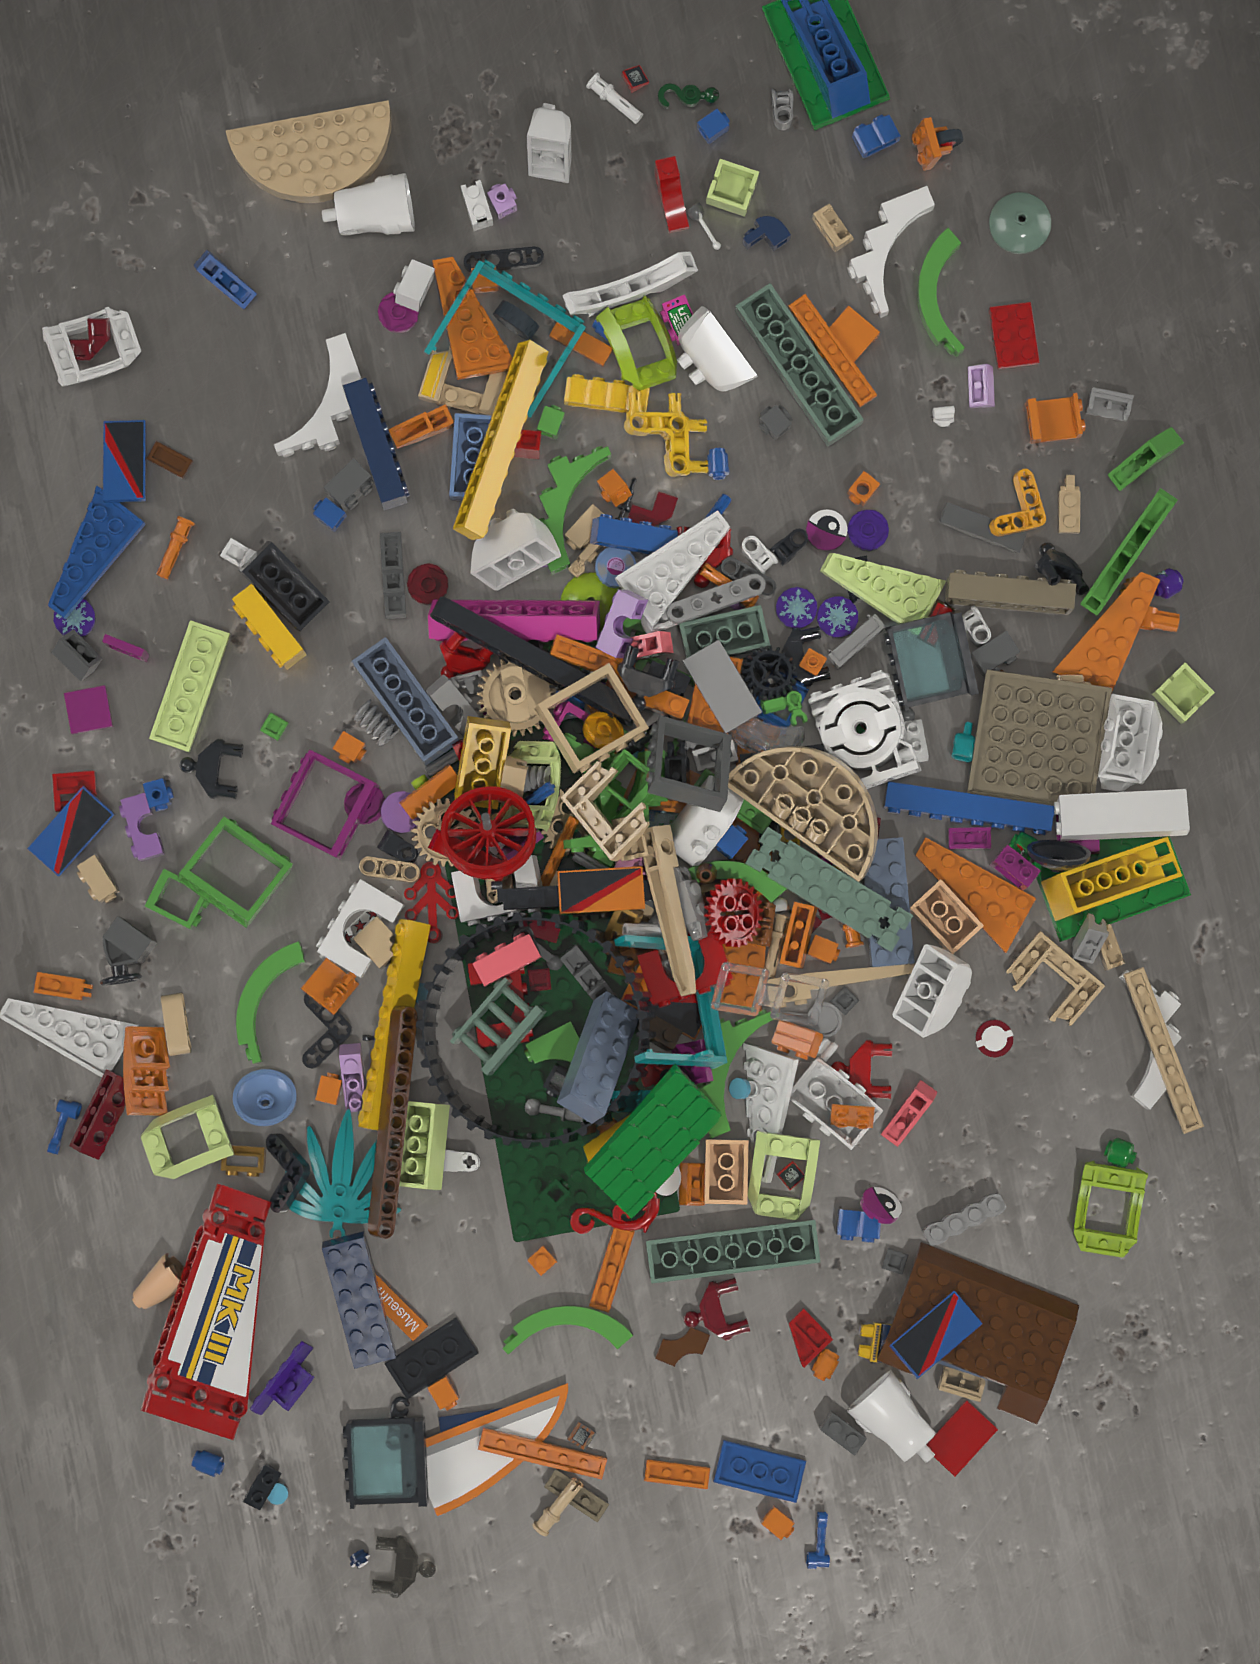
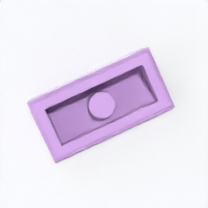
M989 364L969 366V407H994L993 366Z

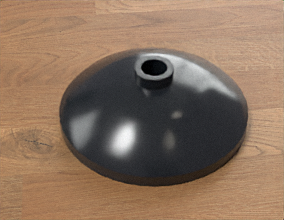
M1039 840L1027 846V854L1032 860L1056 873L1080 867L1091 858L1089 849L1068 841Z

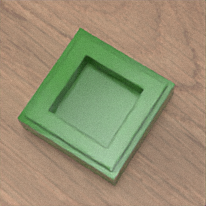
M270 712L260 731L279 741L289 723Z

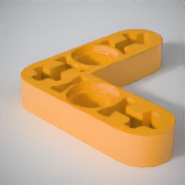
M1022 469L1013 476V483L1022 511L999 516L990 522V531L997 537L1033 530L1044 525L1046 522L1045 511L1034 475L1028 469ZM1021 477H1026L1027 481L1021 480ZM1026 494H1030L1033 497V504L1026 501ZM1015 517L1021 520V528L1014 524ZM1032 517H1038V521L1033 520ZM1007 523V526L1002 529L997 527V524Z

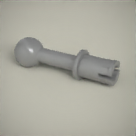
M529 1099L525 1103V1111L529 1115L545 1113L560 1116L562 1121L583 1122L585 1120L565 1107L559 1108L543 1105L537 1099Z

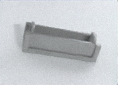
M868 614V620L836 649L833 651L831 649L828 650L829 655L827 659L837 670L885 629L886 625L876 614L872 617Z

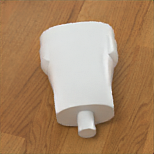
M406 173L379 176L375 179V182L334 192L335 208L322 210L324 222L337 220L341 235L367 232L389 235L415 231L413 205Z
M890 1370L864 1391L849 1406L847 1412L864 1431L873 1433L888 1444L904 1462L917 1453L927 1463L935 1454L926 1444L934 1437L936 1432L921 1417L910 1398L909 1389Z

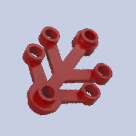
M427 862L421 868L419 880L411 888H407L404 891V897L410 901L415 900L418 895L417 893L426 884L427 893L412 909L406 910L405 918L416 921L418 914L428 904V922L430 924L428 942L437 944L443 938V933L437 926V904L446 912L447 917L453 920L459 917L458 908L451 906L436 892L437 883L445 890L447 897L453 899L456 898V895L450 896L449 890L454 888V886L441 876L442 870L438 864L433 865V862ZM430 868L434 869V874L432 876H429L427 874V871ZM410 890L414 891V896L412 898H409L407 896V893ZM452 909H455L457 912L456 916L454 917L450 916V911ZM410 911H413L415 913V917L413 919H409L408 913ZM432 931H435L437 934L436 938L434 939L430 938V933Z

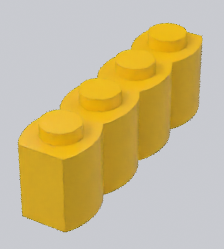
M573 374L572 377H567L564 405L627 413L629 411L628 393L635 392L637 394V392H641V410L647 412L650 388L639 391L633 385H626L625 381L613 380V383L605 382L604 378L593 377L592 380H587L582 375Z

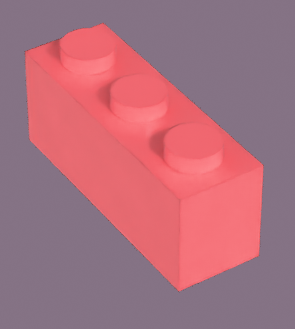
M523 932L513 938L514 942L508 945L504 942L494 948L495 952L489 955L485 952L475 958L476 962L472 964L485 987L542 957L530 934L525 935Z

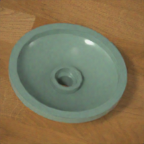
M1024 192L1011 193L1001 198L993 207L989 218V229L994 241L1002 249L1015 254H1026L1038 249L1048 238L1051 230V216L1046 205L1036 196ZM1018 217H1024L1025 222H1020Z

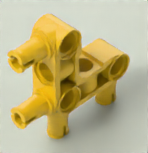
M629 392V411L626 413V420L624 422L625 431L630 435L636 436L657 434L665 439L666 454L664 455L665 471L669 476H687L690 473L707 474L708 467H705L708 465L707 460L699 461L690 460L689 431L706 432L707 426H704V424H707V420L689 419V417L685 416L681 411V393H677V395L675 393L668 394L669 412L665 413L644 412L641 410V392H637V394ZM633 419L638 421L639 428H635L632 425ZM673 420L679 424V429L673 427ZM674 462L679 463L680 471L674 468Z

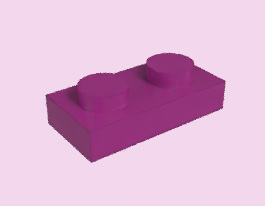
M991 827L948 828L949 850L991 849Z

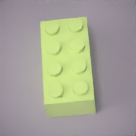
M408 1101L399 1186L442 1190L450 1105Z

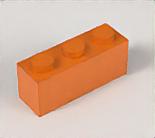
M794 902L780 964L804 968L817 907Z

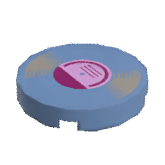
M609 547L598 555L595 562V572L602 584L610 588H620L615 578L637 563L630 551Z

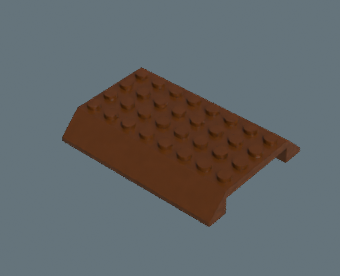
M920 1242L913 1261L912 1271L877 1361L913 1375L889 1346L955 1291L981 1321L982 1325L945 1355L941 1361L1006 1386L1003 1389L996 1409L1037 1425L1049 1401L1077 1321L1079 1305Z

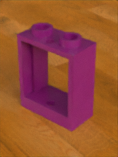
M1009 845L1002 848L989 864L1022 891L1028 888L1041 872Z

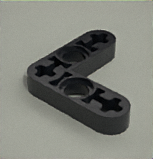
M306 993L304 995L305 1005L329 1029L303 1054V1064L307 1068L314 1069L320 1066L351 1036L352 1026L339 1011L334 1014L332 1020H324L322 1013L325 1008L321 1007L317 1013L315 1009L319 1007L314 1003L311 1005L308 1003L310 998ZM338 1016L341 1018L338 1023L341 1026H348L346 1029L348 1033L346 1035H339L337 1033L339 1028L336 1025L333 1028L330 1027V1024L334 1023ZM326 1038L333 1041V1047L328 1051L324 1050L321 1046L322 1041ZM317 1046L325 1056L322 1058L319 1054L315 1059L317 1061L316 1064H308L307 1061L309 1059L307 1056L309 1054L313 1056L318 1051L314 1050Z
M269 1134L266 1139V1148L286 1171L270 1198V1208L275 1213H283L289 1210L308 1179L310 1166L283 1134ZM287 1151L290 1153L289 1162L286 1160ZM289 1181L292 1184L291 1192H289L288 1190Z

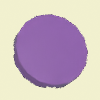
M405 791L394 792L382 802L380 809L381 820L393 832H409L417 827L412 821H419L420 818L417 816L412 820L399 804L400 801L411 793Z

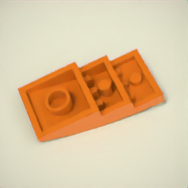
M127 1026L125 1028L123 1077L127 1115L161 1116L168 1113L165 1092L169 1090L166 1070L170 1068L164 1027Z

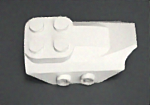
M1111 694L1108 717L1104 724L1105 736L1101 743L1102 754L1098 777L1100 778L1101 789L1124 792L1134 784L1143 785L1155 767L1156 760L1159 757V742L1163 735L1162 720L1155 701Z
M818 1057L815 1061L811 1062L801 1061L797 1066L790 1101L805 1112L803 1116L808 1121L819 1123L821 1125L819 1129L828 1137L832 1134L852 1150L869 1128L858 1129L851 1126L839 1128L835 1125H830L832 1104L875 1107L873 1123L883 1110L864 1094L866 1090L858 1083L853 1085L849 1082L848 1079L850 1077L841 1069L837 1072Z

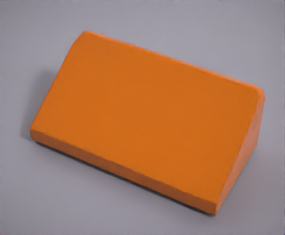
M680 1163L679 1205L705 1206V1163Z

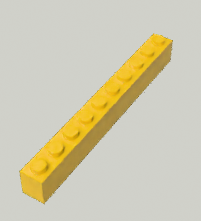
M531 340L517 344L453 526V530L471 540L484 538L488 532L489 521L495 512L496 501L501 495L503 481L508 475L510 461L514 457V450L521 438L523 424L527 420V413L534 400L536 387L540 383L542 370L547 363L546 358L549 351Z
M399 919L395 927L396 937L391 948L393 956L387 968L388 977L386 986L383 989L384 998L379 1009V1023L374 1034L375 1043L370 1054L371 1064L366 1074L367 1084L362 1095L363 1104L358 1115V1127L378 1131L391 1011L396 1006L415 1007L430 924ZM404 1011V1013H403V1015H402V1016H403V1020L405 1019V1016H406L405 1011ZM403 1033L400 1035L401 1041L403 1040ZM399 1054L398 1061L400 1062L401 1055ZM398 1075L396 1077V1083H398L399 1081ZM396 1096L394 1097V1100H393L394 1105H395V1103H396Z

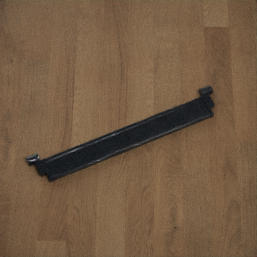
M643 880L645 902L653 901L649 881ZM491 881V890H497V901L503 902V910L559 907L558 886L502 889V881Z

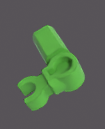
M797 691L789 692L786 697L780 696V698L774 697L771 700L761 701L764 715L785 710L787 707L792 714L790 718L792 726L797 725L796 717H800L803 724L808 719L807 715L801 710L803 708L801 703L802 696Z

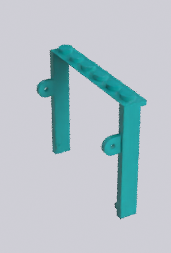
M479 260L424 350V353L430 356L433 350L436 351L437 347L435 346L477 276L481 274L575 333L529 407L527 415L531 418L585 330L586 326L583 325L585 321L575 315L571 318L565 314L567 310L560 305L552 306L547 303L549 299L540 293L537 296L530 292L531 288L523 282H520L518 285L512 281L513 276L507 272L502 271V273L494 270L496 266L491 262Z
M623 935L614 940L615 946L666 950L663 938ZM687 936L696 981L704 970L705 960L699 941H693L691 936ZM711 987V991L699 995L696 992L706 1051L690 1055L654 1053L652 1049L646 1050L647 1052L634 1057L635 1063L710 1067V1069L728 1063L714 987Z

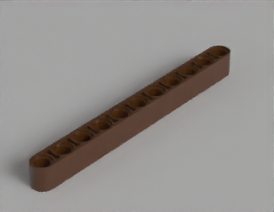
M409 1006L394 1007L390 1016L368 1220L369 1234L383 1239H388L394 1234L417 1021L416 1010ZM404 1011H405L406 1016H405V1019L403 1020V1016H402V1015H403V1013H404ZM401 1033H403L402 1041L400 1040ZM399 1054L401 1055L400 1062L398 1061ZM397 1075L399 1076V1081H398V1083H396V1077H397ZM396 1096V1100H397V1101H396V1103H395V1105H394L393 1100H394V1097ZM392 1118H394L393 1126L391 1125ZM391 1139L392 1145L389 1147V1141ZM388 1160H389L390 1165H389V1167H388V1169H387L386 1164H387V1162H388ZM387 1181V1188L384 1189V1185ZM385 1203V1209L382 1211V1205ZM381 1224H382V1225H383V1229H382V1231L380 1232V1226H381Z

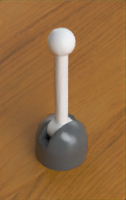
M699 202L686 210V213L692 220H699L711 239L713 248L719 250L721 244L715 240L702 219L704 209Z

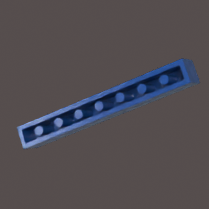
M887 782L883 806L884 809H888V813L900 814V811L909 812V816L921 817V814L929 815V819L942 820V817L950 818V822L962 823L963 820L971 821V825L983 826L986 823L992 824L991 828L1004 829V826L1013 827L1012 831L1025 832V829L1033 830L1035 835L1045 836L1046 832L1052 831L1054 806L895 782Z

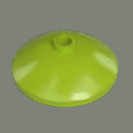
M595 572L583 573L578 578L574 577L567 583L560 600L587 601L589 598H594L595 601H600L599 632H601L605 625V617L610 612L613 604V596L619 588H610L602 584Z

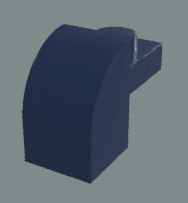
M763 216L755 220V227L757 229L751 228L744 234L745 237L742 244L748 250L762 239H765L774 252L790 241L791 234L779 219Z

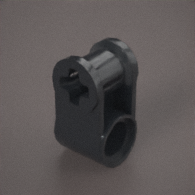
M795 529L784 539L778 541L770 551L781 561V565L784 566L806 547L808 534L803 529ZM801 534L804 536L805 541L802 544H796L793 541V537Z
M388 829L377 846L378 849L403 862L414 863L419 856L418 850L412 844ZM405 850H407V851L410 850V852L412 853V856H411V857H410V856H407V857H406V855L404 854V851H405Z

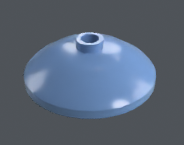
M271 1069L256 1070L245 1075L237 1083L233 1092V1105L236 1113L247 1123L256 1126H270L283 1121L292 1113L297 1100L293 1082L285 1074Z

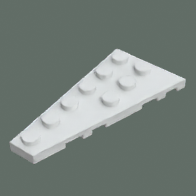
M719 511L711 514L615 578V581L622 590H629L648 599L642 617L651 628L655 626L729 531L730 526Z
M9 998L0 1011V1018L100 1077H103L106 1069L113 1072L122 1057L125 1028L127 1026H140Z
M743 1043V1050H746L744 1070H747V1080L751 1086L750 1094L746 1098V1114L749 1117L750 1129H747L751 1147L748 1151L750 1177L757 1131L782 1134L799 1060L750 1043ZM765 1155L762 1182L771 1183L777 1156Z

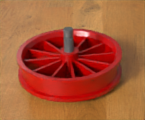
M486 786L465 792L451 803L441 823V837L448 859L459 871L478 879H497L517 871L528 861L536 844V827L530 807L518 794L501 787ZM489 800L488 813L480 815L474 803ZM492 800L506 802L495 819L491 820ZM512 805L520 811V813L500 822ZM468 806H471L480 824L459 813ZM525 818L529 825V828L505 829ZM456 819L473 829H451V826ZM504 836H527L524 846H521ZM449 837H471L451 847ZM501 842L518 851V853L507 860L498 843ZM477 843L466 861L457 855V853ZM486 846L485 866L472 864L482 847ZM495 846L504 862L489 866L490 847Z

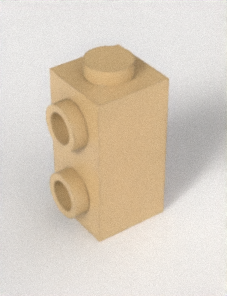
M593 504L564 534L565 539H567L565 543L572 550L578 549L581 551L590 544L593 519L603 514Z
M93 855L77 865L79 869L77 875L83 883L87 882L91 888L88 892L94 901L98 900L101 903L105 901L107 904L117 898L115 894L120 891L98 856Z

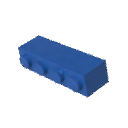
M600 514V517L593 519L590 544L650 555L675 539L678 531L671 530V526L667 525L654 527L650 522L640 521L638 524L633 523L632 519L629 518L616 520L613 519L612 515Z

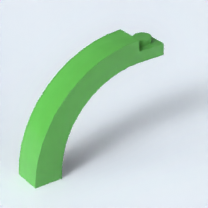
M947 228L933 243L923 262L918 280L917 301L922 323L930 339L936 347L944 342L946 351L950 355L954 354L958 357L965 347L945 324L937 303V282L940 271L950 256L961 246L960 240Z
M712 860L701 863H709L716 868V879L735 878L742 879V882L748 881L749 886H754L771 903L786 890V888L766 877L769 873L766 870L762 869L761 872H758L742 861ZM699 866L687 868L692 880H697L700 883L696 877V871ZM704 871L702 876L704 878H709L710 873Z
M299 941L279 949L264 960L253 972L241 994L236 1018L237 1038L239 1046L248 1044V1048L245 1051L248 1061L252 1060L253 1064L263 1062L256 1036V1015L259 1003L267 988L278 976L297 965L306 963L302 945Z
M576 1305L555 1306L533 1313L517 1323L513 1328L518 1334L515 1336L512 1333L503 1341L506 1344L503 1350L510 1354L532 1334L556 1325H577L591 1329L609 1340L616 1349H619L633 1336V1333L617 1319L599 1310Z

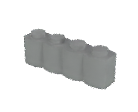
M988 1194L978 1203L968 1204L960 1212L946 1215L941 1222H932L922 1229V1233L928 1245H939L945 1242L949 1236L959 1235L968 1227L983 1223L987 1217H995L1001 1214L1007 1207L1000 1194Z

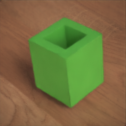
M555 405L544 407L537 427V431H541V435L557 440L565 418V412H562V408Z

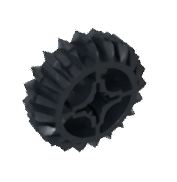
M771 645L768 646L767 651L763 646L759 648V652L754 649L752 655H747V662L742 664L744 669L741 671V675L745 676L743 681L749 683L747 685L749 690L753 689L752 696L760 695L759 700H762L764 696L768 700H771L772 696L773 698L786 697L787 692H791L793 690L792 686H795L797 683L794 679L798 676V672L794 671L797 668V664H791L793 657L786 658L787 651H784L783 654L779 653L780 647H777L775 651H772ZM762 660H772V661H774V662H773V663H766V662H764V661H762ZM780 665L785 671L786 680L782 678L783 675L778 671ZM753 667L757 669V673L761 677L759 682L754 676ZM774 668L773 674L765 679L766 673ZM773 684L775 686L778 685V687L769 688L765 687V685Z

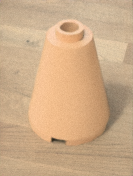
M169 1253L164 1254L135 1289L132 1300L138 1308L147 1309L175 1296L184 1266L176 1257L172 1256L169 1258Z

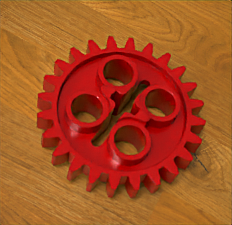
M735 878L721 880L720 884L714 885L716 890H710L712 897H706L709 905L704 906L708 910L704 917L709 918V921L705 925H711L708 932L715 933L713 939L719 940V944H725V947L745 946L747 942L753 941L752 936L758 935L755 929L761 928L758 920L763 919L759 916L763 909L759 908L758 905L762 903V900H756L759 893H752L754 886H748V881L742 882V879ZM747 910L746 914L720 916L721 912Z

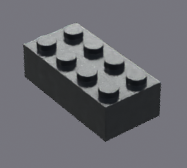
M267 541L238 570L298 631H301L330 603L271 541Z

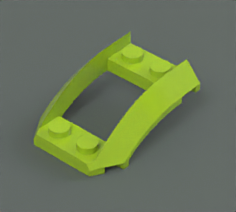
M644 295L642 300L612 310L607 307L596 317V321L601 323L604 329L603 332L614 351L623 381L631 382L634 388L641 391L676 379L677 358L672 341L663 320L648 297ZM650 321L661 342L666 359L636 368L622 330Z
M1094 1160L1085 1163L1073 1230L1081 1251L1123 1258L1129 1252V1249L1134 1244H1137L1140 1214L1148 1173L1137 1167L1136 1170L1097 1164ZM1092 1186L1131 1192L1125 1235L1085 1228Z

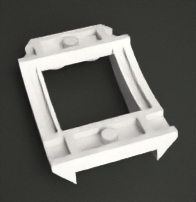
M106 307L99 312L85 317L59 323L52 327H43V340L48 346L58 375L57 381L62 387L98 378L125 368L141 353L129 314L125 311H116ZM88 318H109L110 330L120 358L80 371L68 336L87 331Z

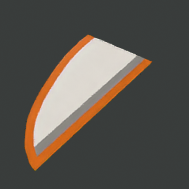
M568 1383L426 1438L428 1492L437 1516L474 1499L523 1462V1460L478 1450L483 1428L543 1442L564 1409L568 1394Z

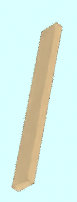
M1144 967L1123 974L1182 1133L1186 1134L1204 1127Z

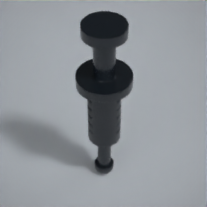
M636 478L631 480L632 483L629 488L632 496L617 507L621 511L618 518H615L616 520L624 518L625 512H630L631 508L629 506L634 495L633 488L637 482Z

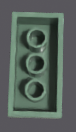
M761 605L679 624L686 659L717 640L721 642L729 657L750 653L754 649L758 651L761 646L765 649L770 646Z

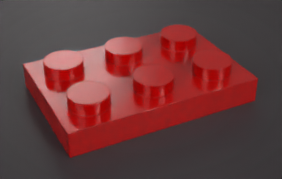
M1031 302L990 307L989 313L997 369L1039 364Z

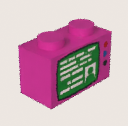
M685 295L662 303V311H659L663 322H667L670 329L667 331L671 341H675L677 346L681 345L678 340L680 330L693 315Z

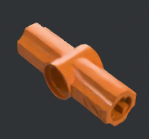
M1149 606L1139 629H1159L1177 632L1180 614L1159 611L1157 608Z

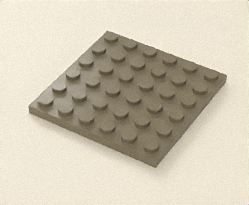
M986 669L967 793L1054 806V802H1057L1059 795L1095 793L1102 753L1101 743L1105 735L1104 724L1108 717L1112 688Z

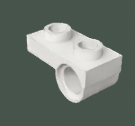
M230 538L220 556L241 568L256 551Z
M922 719L905 721L903 741L914 747L918 762L928 761L929 755Z

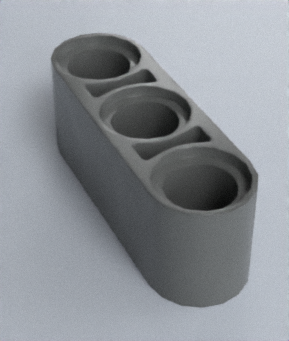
M728 557L723 560L721 564V573L732 581L743 578L745 574L761 575L765 583L772 586V591L770 593L762 592L759 597L770 599L774 596L776 583L772 578L735 558ZM731 563L736 567V570L733 573H728L725 571L724 566ZM754 580L749 583L750 588L753 590L760 588L758 581Z

